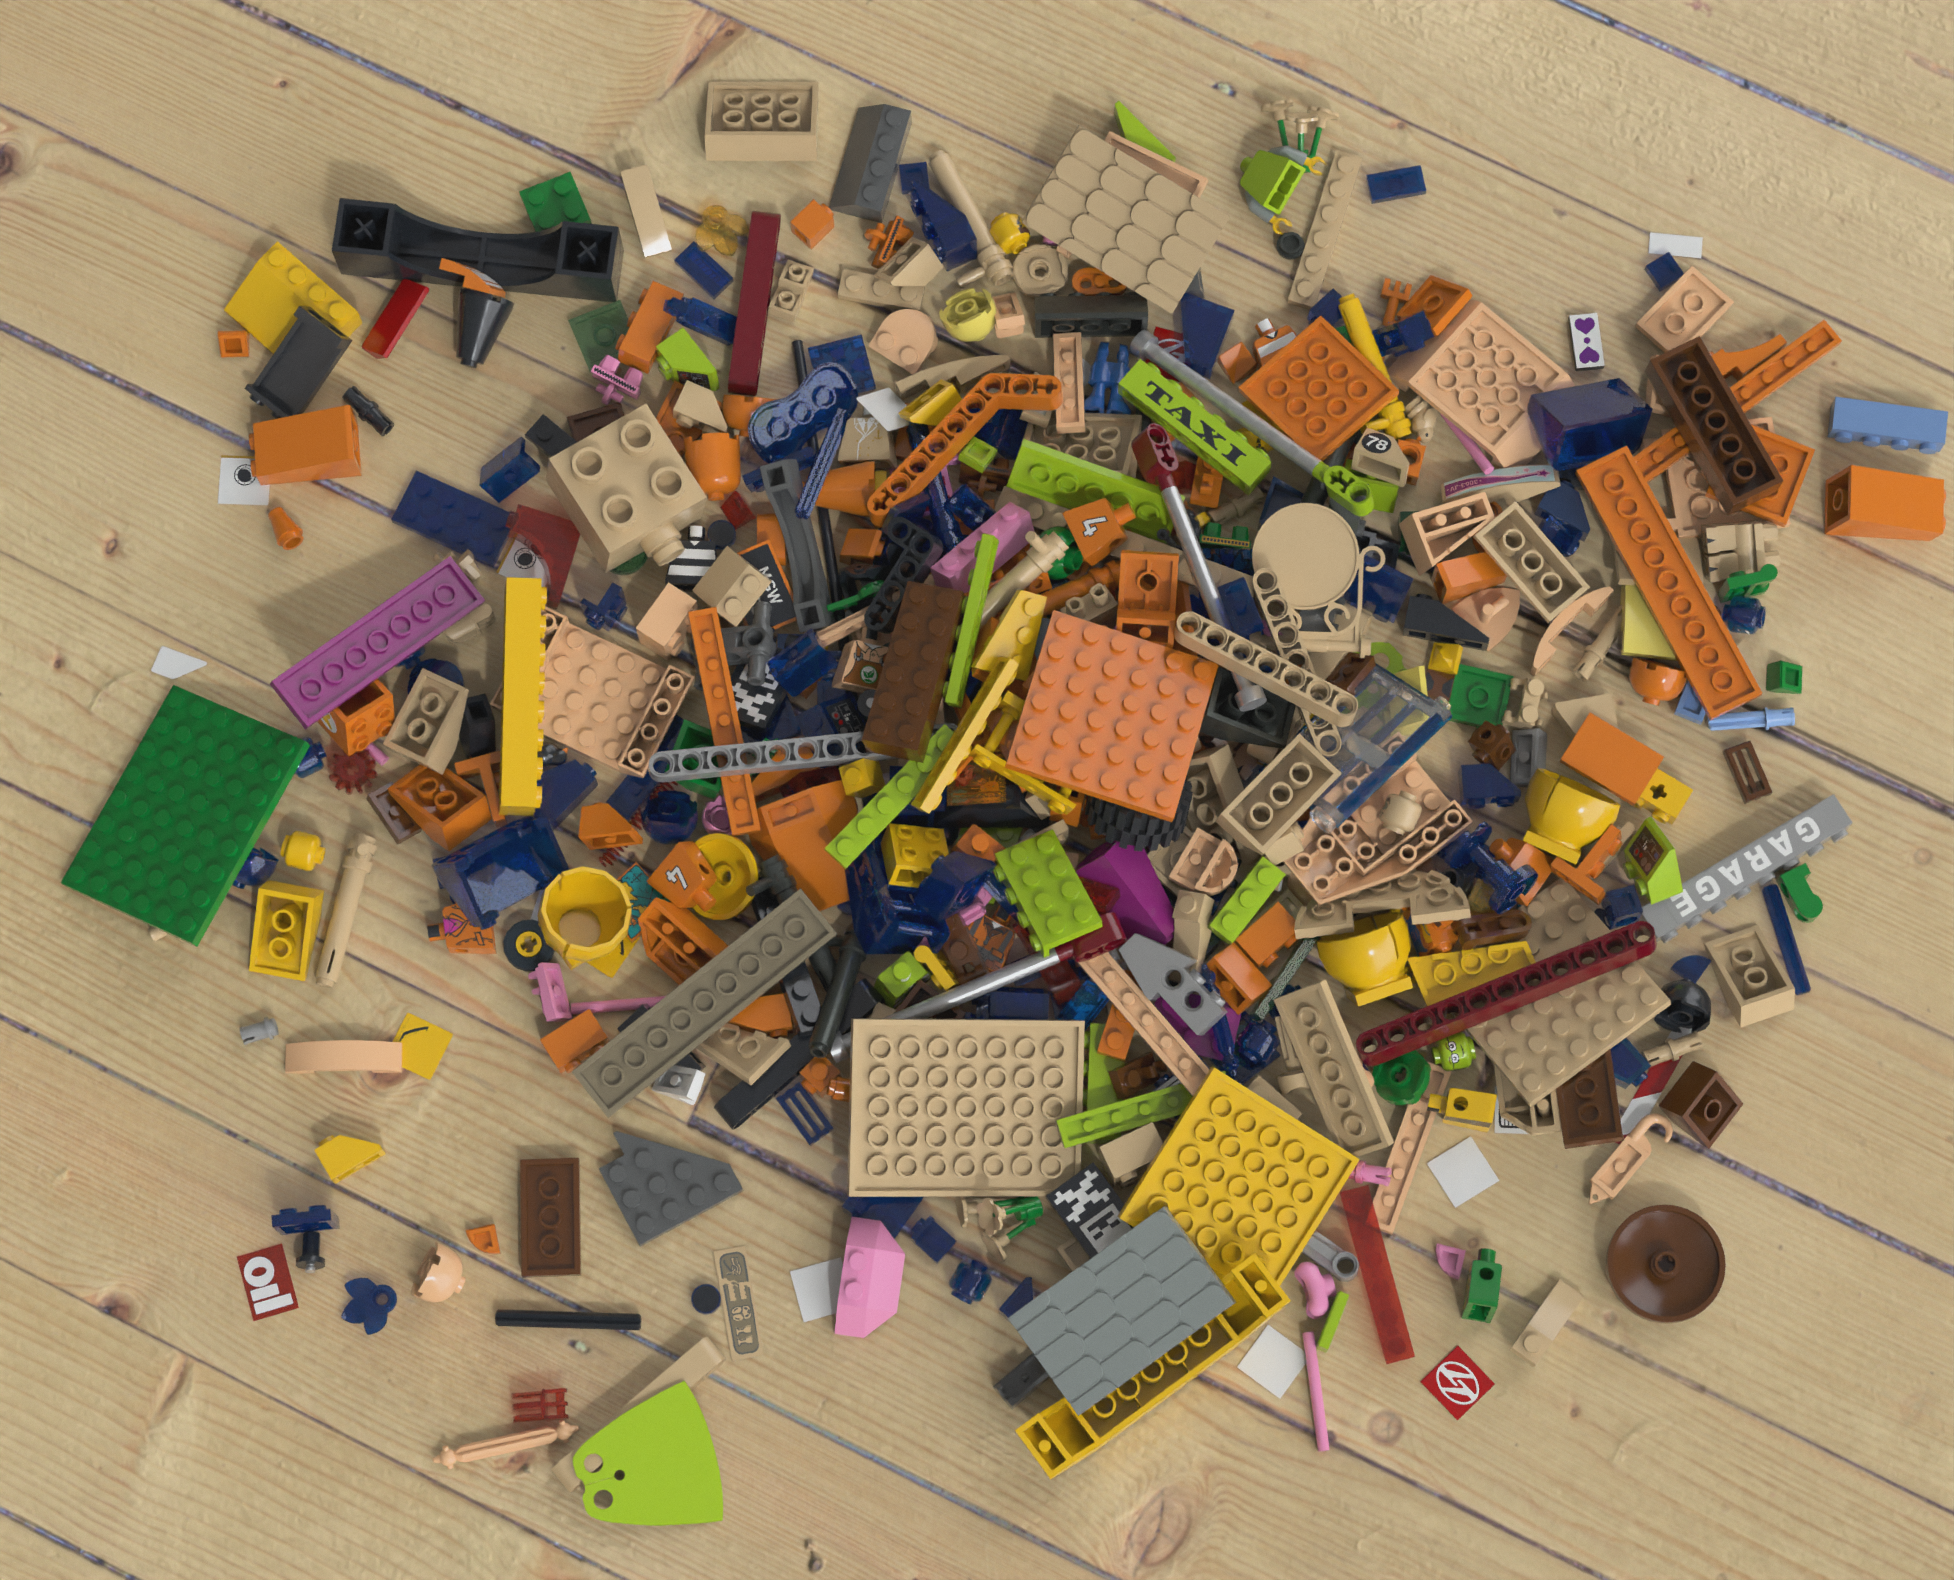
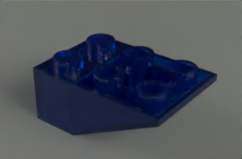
M913 179L912 191H909L912 200L910 201L911 209L915 217H921L923 234L927 241L932 240L935 248L932 250L941 264L943 263L946 271L977 259V238L966 215L920 181Z

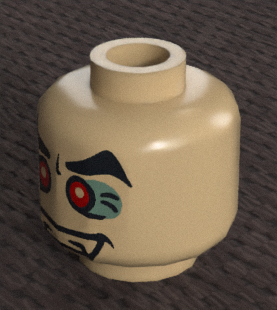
M1402 790L1399 795L1389 794L1379 814L1381 821L1384 822L1383 827L1401 835H1404L1405 831H1413L1422 812V807L1415 802L1417 797Z

